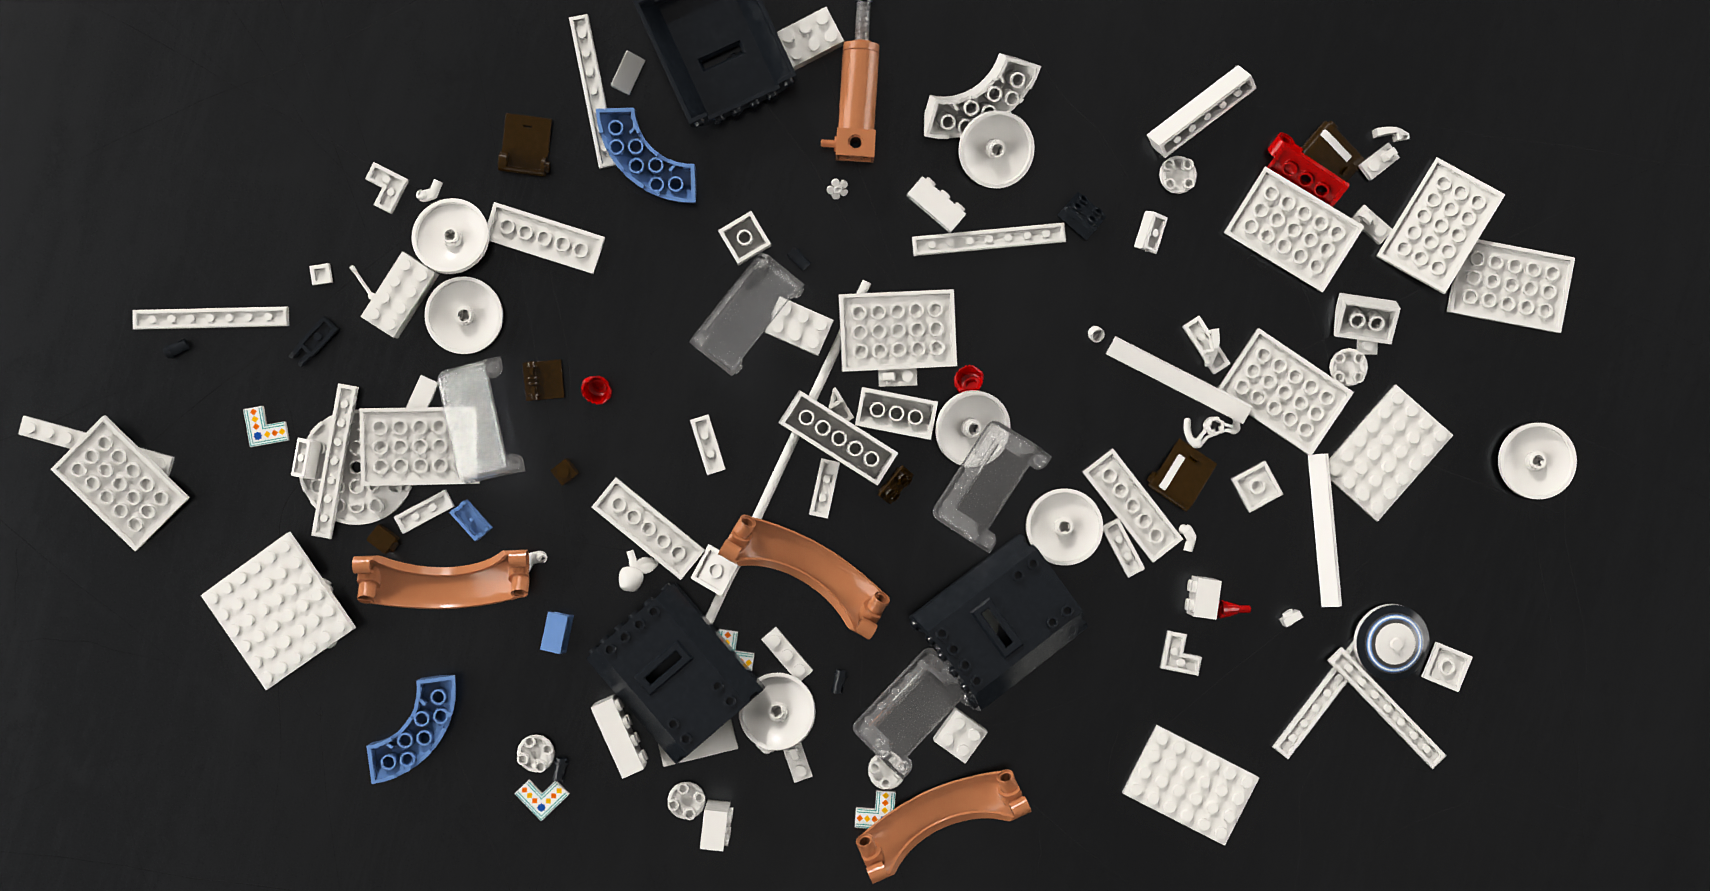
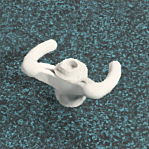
M1209 417L1204 421L1203 430L1197 438H1194L1192 435L1190 418L1184 419L1183 428L1189 444L1193 448H1201L1208 438L1224 432L1237 434L1241 427L1240 422L1232 419V424H1227L1220 420L1219 417Z

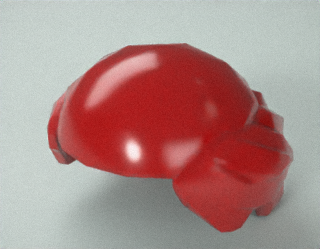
M965 365L954 376V384L959 393L970 390L979 391L984 380L983 372L973 365Z
M589 376L583 380L581 393L588 402L600 405L604 404L611 397L612 389L604 377Z

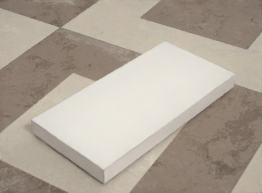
M732 719L728 720L679 763L738 749ZM658 744L663 767L674 765L673 760Z

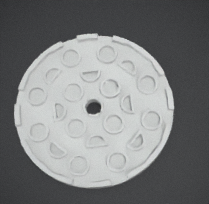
M355 409L335 521L349 525H363L379 521L396 511L407 498L412 485L361 486V471L356 473L352 469L353 463H360V411ZM332 415L319 422L307 437V439L322 443L315 479L299 477L303 491L315 508L317 506Z

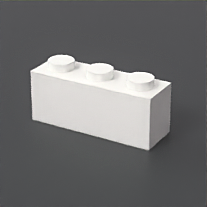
M922 176L907 193V197L951 233L966 215L963 212L965 208L958 202L954 204L949 200L950 195L944 190L939 191L935 188V182L929 177L925 179Z

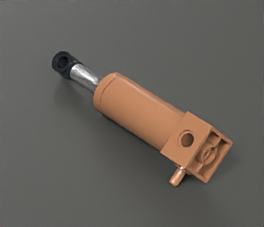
M855 0L857 4L855 40L843 43L837 136H835V140L822 139L821 147L834 148V152H836L835 160L874 163L880 45L869 41L870 7L873 0ZM857 142L860 144V147L853 148L851 144Z

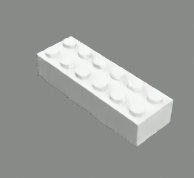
M800 390L778 422L877 486L898 452Z

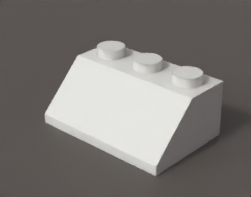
M1339 293L1335 309L1334 336L1392 344L1401 308L1393 300Z

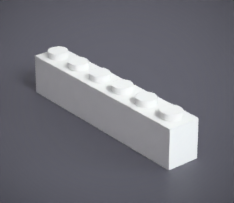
M1237 65L1148 133L1147 137L1152 147L1164 158L1169 156L1257 89L1251 74Z

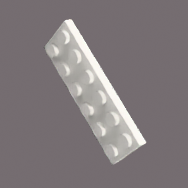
M496 202L493 204L488 220L490 242L591 274L595 272L605 240L603 236Z
M1113 448L1082 471L1151 562H1155L1183 540Z
M617 477L592 506L595 511L680 580L705 551L704 548Z

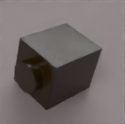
M569 458L564 459L550 470L562 486L580 474Z
M378 524L366 540L386 554L395 551L399 545L397 541L400 537L383 524Z

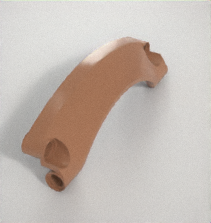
M742 515L718 553L738 566L768 567L803 581L819 592L835 608L849 629L868 640L875 633L878 626L876 623L890 602L887 594L833 551L795 531L749 515Z
M503 550L485 561L458 567L417 566L379 555L354 556L352 560L353 573L358 574L357 600L365 604L416 609L469 608L523 598L528 595L530 564L528 550Z
M1011 770L983 773L945 783L913 797L883 816L863 834L858 836L856 844L872 884L894 875L903 859L918 843L944 827L972 819L1013 821L1032 811L1025 796L1022 795Z

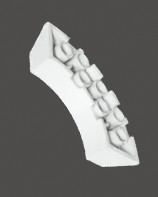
M999 53L989 74L972 89L953 96H929L924 113V136L936 139L961 138L966 126L980 114L994 110L1011 113L1019 103L1023 102V98L1029 89L1033 87L1041 66Z

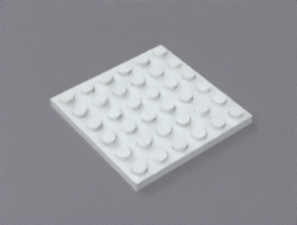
M291 532L283 535L201 595L265 690L270 689L356 628Z

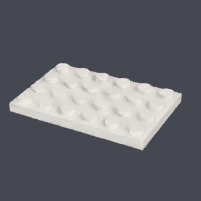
M1436 157L1376 257L1445 294L1505 194Z
M1265 166L1225 229L1224 234L1320 292H1323L1364 226Z
M1478 239L1452 281L1447 312L1561 333L1575 258Z
M954 289L838 295L842 372L957 366Z
M1257 328L1218 386V389L1251 405L1252 409L1249 413L1251 417L1310 456H1312L1354 393L1259 328Z
M1394 385L1330 457L1331 482L1375 521H1379L1450 440L1453 434L1401 388Z
M478 407L359 408L361 486L480 484Z
M106 415L102 416L51 468L134 551H137L190 498Z
M1156 725L1122 793L1225 846L1259 777Z

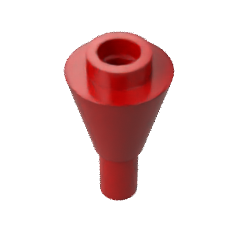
M1219 600L1217 612L1219 619L1239 613L1251 612L1250 605H1238Z

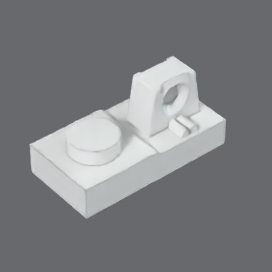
M1388 142L1359 164L1358 167L1368 181H1370L1400 157L1396 149Z
M1365 204L1352 217L1353 220L1364 226L1362 231L1378 245L1392 231V228Z
M917 368L878 370L879 387L917 386Z
M801 742L792 748L783 750L794 783L813 777Z

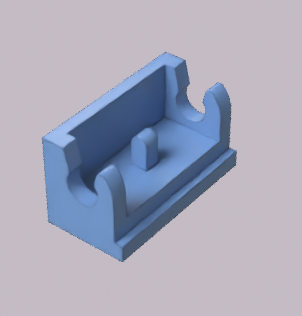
M468 499L462 501L459 506L449 512L474 541L481 539L493 528Z
M548 612L540 650L557 654L567 652L574 615Z

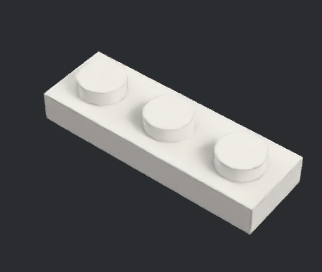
M1197 316L1182 327L1204 360L1203 350L1210 349L1208 328L1201 317ZM1220 347L1213 364L1208 366L1213 374H1216L1230 364Z
M709 414L690 420L707 475L725 470L726 468Z
M821 458L809 515L828 519L840 462Z
M443 490L396 515L394 519L401 532L405 534L455 507L447 490Z
M1119 518L1103 525V532L1126 576L1129 578L1144 570L1145 567Z
M777 627L761 639L788 672L800 681L813 671Z

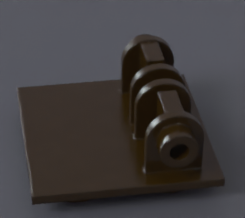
M561 359L523 363L526 401L565 398Z
M903 465L896 468L892 473L894 476L890 475V481L886 480L887 484L884 483L877 494L889 504L899 498L902 489L911 483L914 476Z

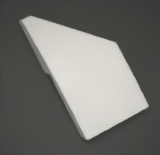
M1381 127L1372 131L1373 138L1392 135L1393 142L1410 139L1409 133L1398 127Z
M1219 328L1208 330L1210 349L1203 350L1205 367L1213 364L1218 353L1220 344Z
M836 387L833 388L829 409L850 421L854 416Z

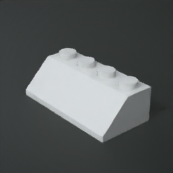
M862 387L855 425L931 440L938 401Z

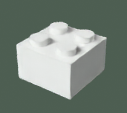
M752 211L718 230L738 265L743 264L771 247L770 241Z
M1192 575L1187 584V591H1190L1189 599L1186 598L1185 600L1187 614L1193 617L1216 620L1222 581Z
M955 707L934 735L933 740L959 760L966 763L988 732L983 726Z

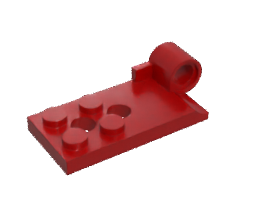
M1280 132L1268 147L1269 153L1274 158L1267 168L1333 207L1349 188L1350 184L1302 153L1303 148L1295 144L1292 137ZM1308 175L1310 176L1311 181L1304 182L1301 179V176ZM1325 186L1327 192L1321 193L1317 190V187Z

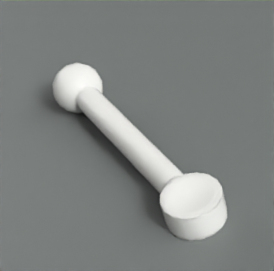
M350 266L351 271L368 293V298L371 300L375 293L370 291L355 266Z

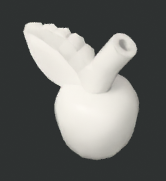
M634 550L627 552L630 567H623L621 569L619 585L625 591L634 592L640 588L644 578L643 574L653 571L657 567L658 561L649 557H642L636 560Z

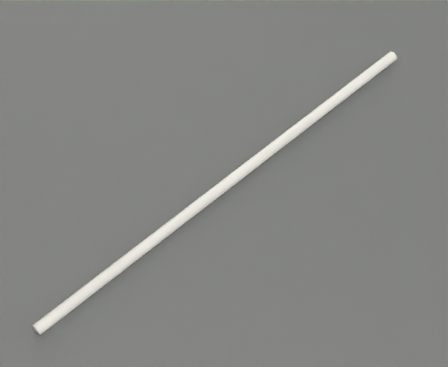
M862 280L856 294L867 293L871 283ZM840 329L809 394L816 401L841 350ZM791 432L752 516L754 518L762 519L800 436L794 432ZM715 595L706 615L711 624H713L725 596Z

